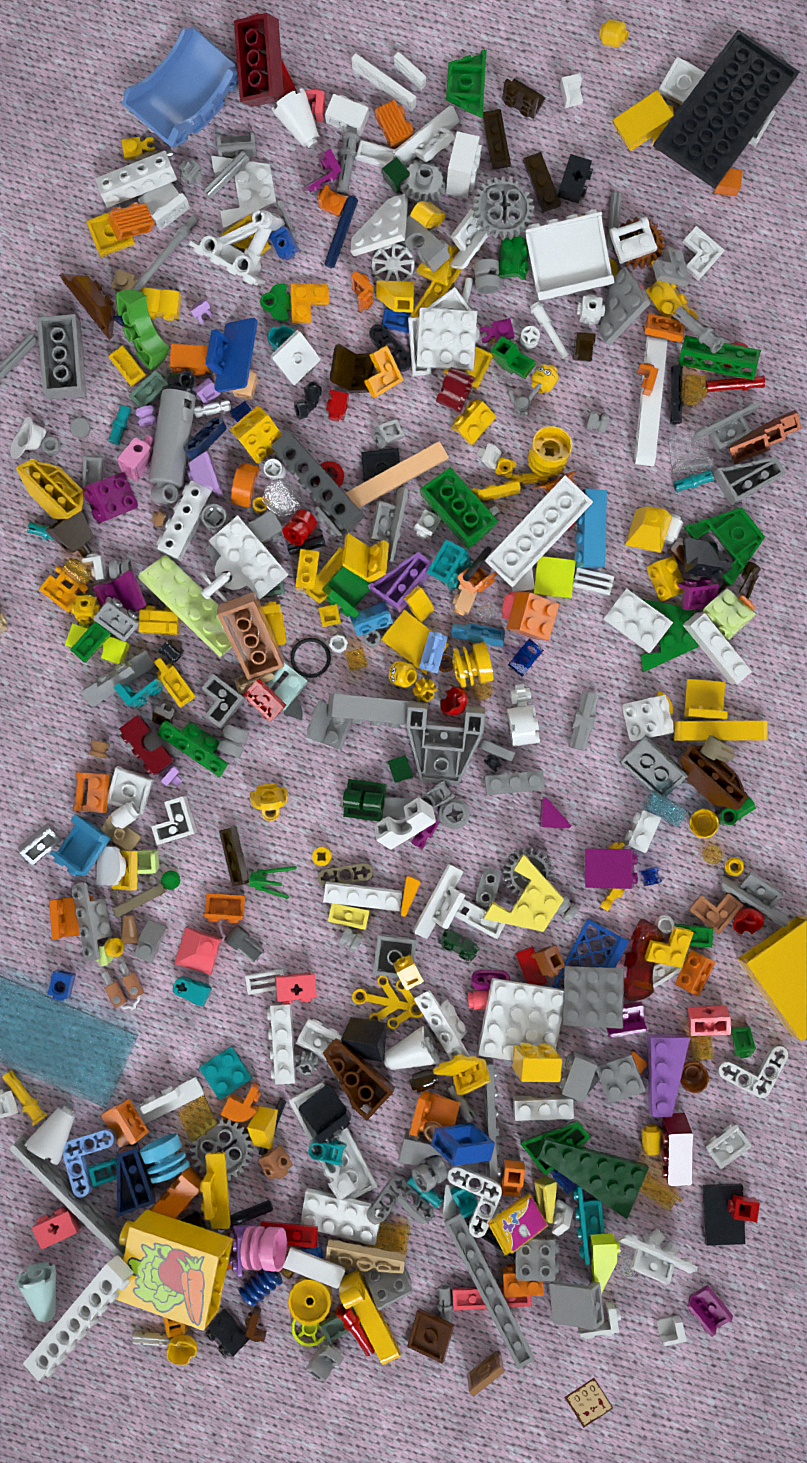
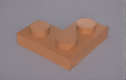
M728 892L716 906L711 904L702 895H699L688 910L708 927H714L713 931L720 935L736 913L743 907V904Z

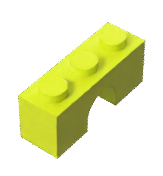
M80 622L79 625L72 623L65 645L72 648L90 626ZM117 636L114 638L109 637L102 645L103 653L101 658L119 665L124 662L130 644L122 641Z

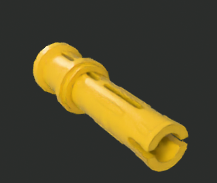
M10 1070L1 1077L23 1106L22 1111L23 1113L26 1112L30 1117L33 1126L48 1115L37 1104L38 1100L30 1096L13 1070Z

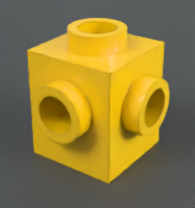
M91 595L77 596L76 602L72 603V614L75 615L77 623L93 624L95 622L93 617L101 606L98 604L96 597Z

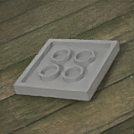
M565 966L563 1026L623 1029L624 969Z

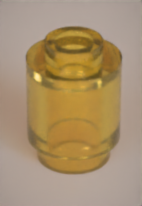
M69 558L62 568L65 575L79 585L87 584L92 578L91 569L77 559Z

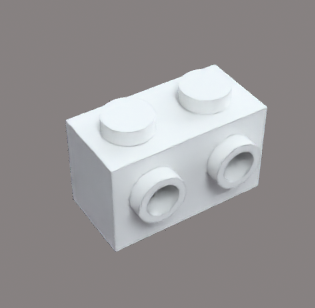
M645 810L636 812L632 820L634 824L631 830H628L626 833L625 845L646 853L661 817Z

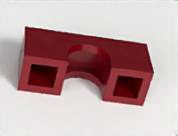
M136 715L119 728L121 731L120 737L126 744H131L133 747L131 751L138 759L141 758L145 763L143 767L149 774L158 775L175 762L165 746H159L153 751L145 747L144 739L152 729L141 715Z

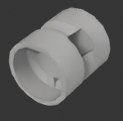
M483 259L475 262L476 292L480 294L498 292L500 290V278L497 276L499 274V262L494 259Z
M210 504L202 511V522L213 533H218L229 523L227 513L218 504Z
M226 724L223 732L225 738L220 740L217 750L240 758L244 749L242 744L246 743L249 732Z
M434 1155L425 1161V1165L421 1164L413 1169L412 1176L419 1189L423 1192H428L436 1186V1183L439 1184L448 1178V1169L439 1156Z

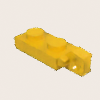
M510 480L505 482L504 485H489L483 490L473 488L471 491L480 501L485 502L520 494L521 487L519 481Z
M162 658L154 661L159 668V671L156 672L159 680L180 708L196 698V695L171 663L166 665Z

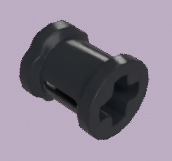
M170 639L158 650L160 654L163 653L170 660L172 665L184 654L183 651H179L172 644Z

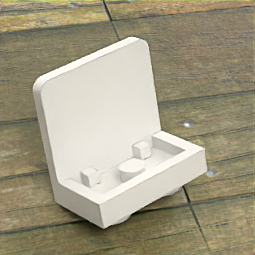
M666 695L623 704L622 709L630 741L641 740L645 735L651 738L674 732L673 720L670 716L669 702L666 699Z

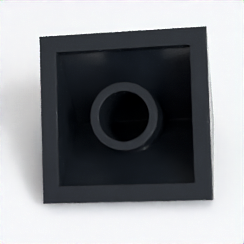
M350 1017L341 1041L362 1059L384 1062L387 1022Z

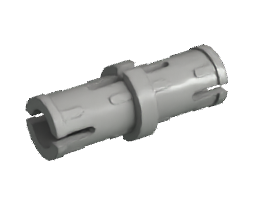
M455 1083L445 1089L452 1100L461 1104L459 1111L466 1123L477 1117L468 1104L467 1097L457 1095Z
M440 1285L438 1287L440 1318L452 1323L453 1303H451V1287L449 1285Z

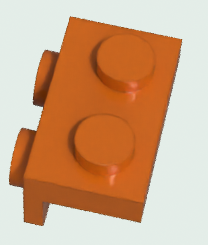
M355 271L351 275L352 290L359 295L357 297L358 310L362 312L364 309L368 310L374 303L373 285L365 274Z
M479 567L469 581L463 580V575L468 569L459 574L457 578L462 587L467 589L472 595L476 591L481 593L496 581L494 577L498 573L495 571L488 576Z
M206 893V906L203 918H208L210 922H220V919H228V923H239V920L244 919L246 895Z
M508 1264L506 1267H502L504 1298L544 1296L543 1281L517 1280L516 1264Z

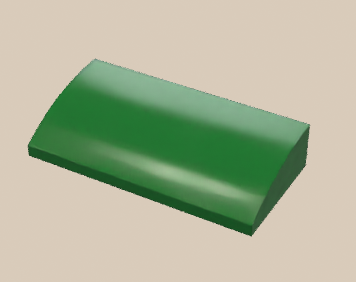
M451 467L420 488L422 498L467 549L482 539L498 523L493 514Z

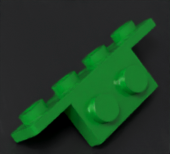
M168 721L162 723L157 733L159 737L216 776L221 777L228 763L214 754L220 743L218 740L192 722H189L182 730H179Z

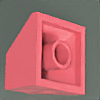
M186 927L174 964L211 975L223 938Z

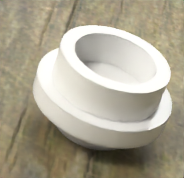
M667 915L659 916L655 921L656 931L663 935L672 932L674 926L673 919Z

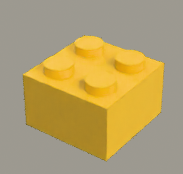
M521 1043L520 1045H514L512 1068L522 1082H560L562 1058L550 1044L540 1043L539 1045H532L530 1043Z

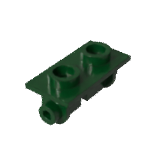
M445 929L442 935L444 937L438 941L442 948L447 951H454L465 961H472L477 956L475 954L479 950L477 944L467 938H464L463 942L460 943L459 940L462 935L451 929Z

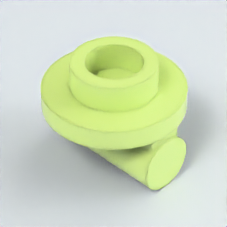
M105 945L98 946L100 959L96 961L100 966H106L114 959V957H109L105 953Z

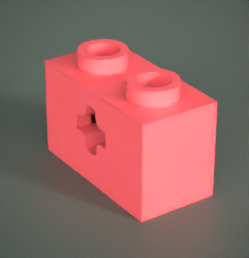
M313 972L275 976L276 999L278 1002L281 1001V1004H291L293 1000L311 1002L312 998H317L316 980ZM295 984L301 988L297 990V993L291 990Z
M727 1005L687 1007L688 1027L691 1036L731 1034V1017Z
M63 1206L55 1210L54 1214L49 1217L46 1214L36 1219V1224L32 1227V1230L42 1250L76 1234L80 1230L81 1225L77 1217L68 1208Z

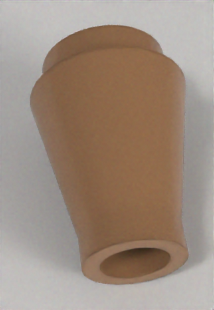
M134 915L122 917L121 940H123V944L138 943L140 935Z

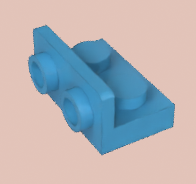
M385 601L358 611L360 614L356 619L349 615L357 637L369 634L371 631L379 628H385L393 623Z

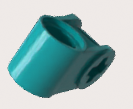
M186 976L179 977L173 984L175 995L201 1007L205 1006L212 990L209 985ZM182 982L185 983V988L180 990V984Z
M313 1138L309 1142L308 1154L314 1160L328 1162L333 1165H342L343 1151L347 1144L338 1140H330L327 1143L323 1141L319 1144ZM314 1145H320L322 1147V1150L320 1152H314L312 1150V1147Z

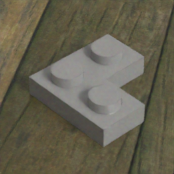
M667 247L663 251L665 261L657 259L652 264L656 280L686 287L690 280L684 255L680 250Z

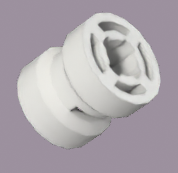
M269 459L265 462L263 470L270 479L280 481L285 477L286 468L280 461Z

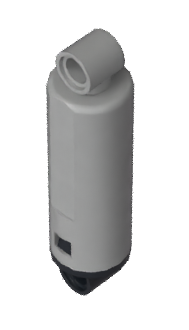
M189 371L170 373L167 379L168 385L162 387L149 481L155 484L151 489V498L158 504L175 502L178 496L176 488L182 487L187 461L184 446L190 441L197 394L191 390L194 386V377Z

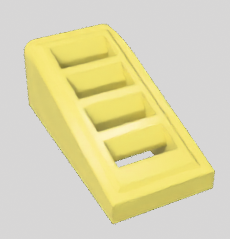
M544 1176L534 1181L537 1206L545 1221L550 1224L553 1223L557 1181Z

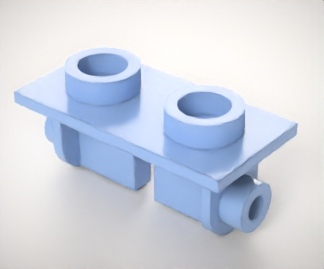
M429 631L419 666L420 669L438 673L448 636Z

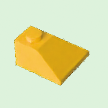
M650 506L636 509L625 546L661 553L672 520L670 513L666 509Z

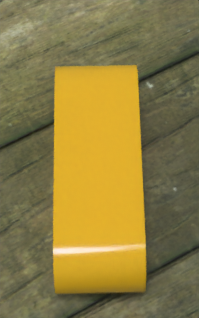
M420 201L413 208L410 216L425 228H438L445 219L446 213L432 202Z

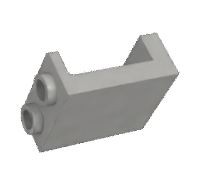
M556 1278L555 1281L549 1284L553 1323L596 1330L604 1323L601 1286L599 1282H592L585 1286L564 1283L562 1278Z

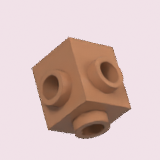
M281 1145L270 1149L258 1159L265 1175L270 1180L277 1177L278 1179L285 1177L289 1173L288 1169L293 1166L289 1155Z

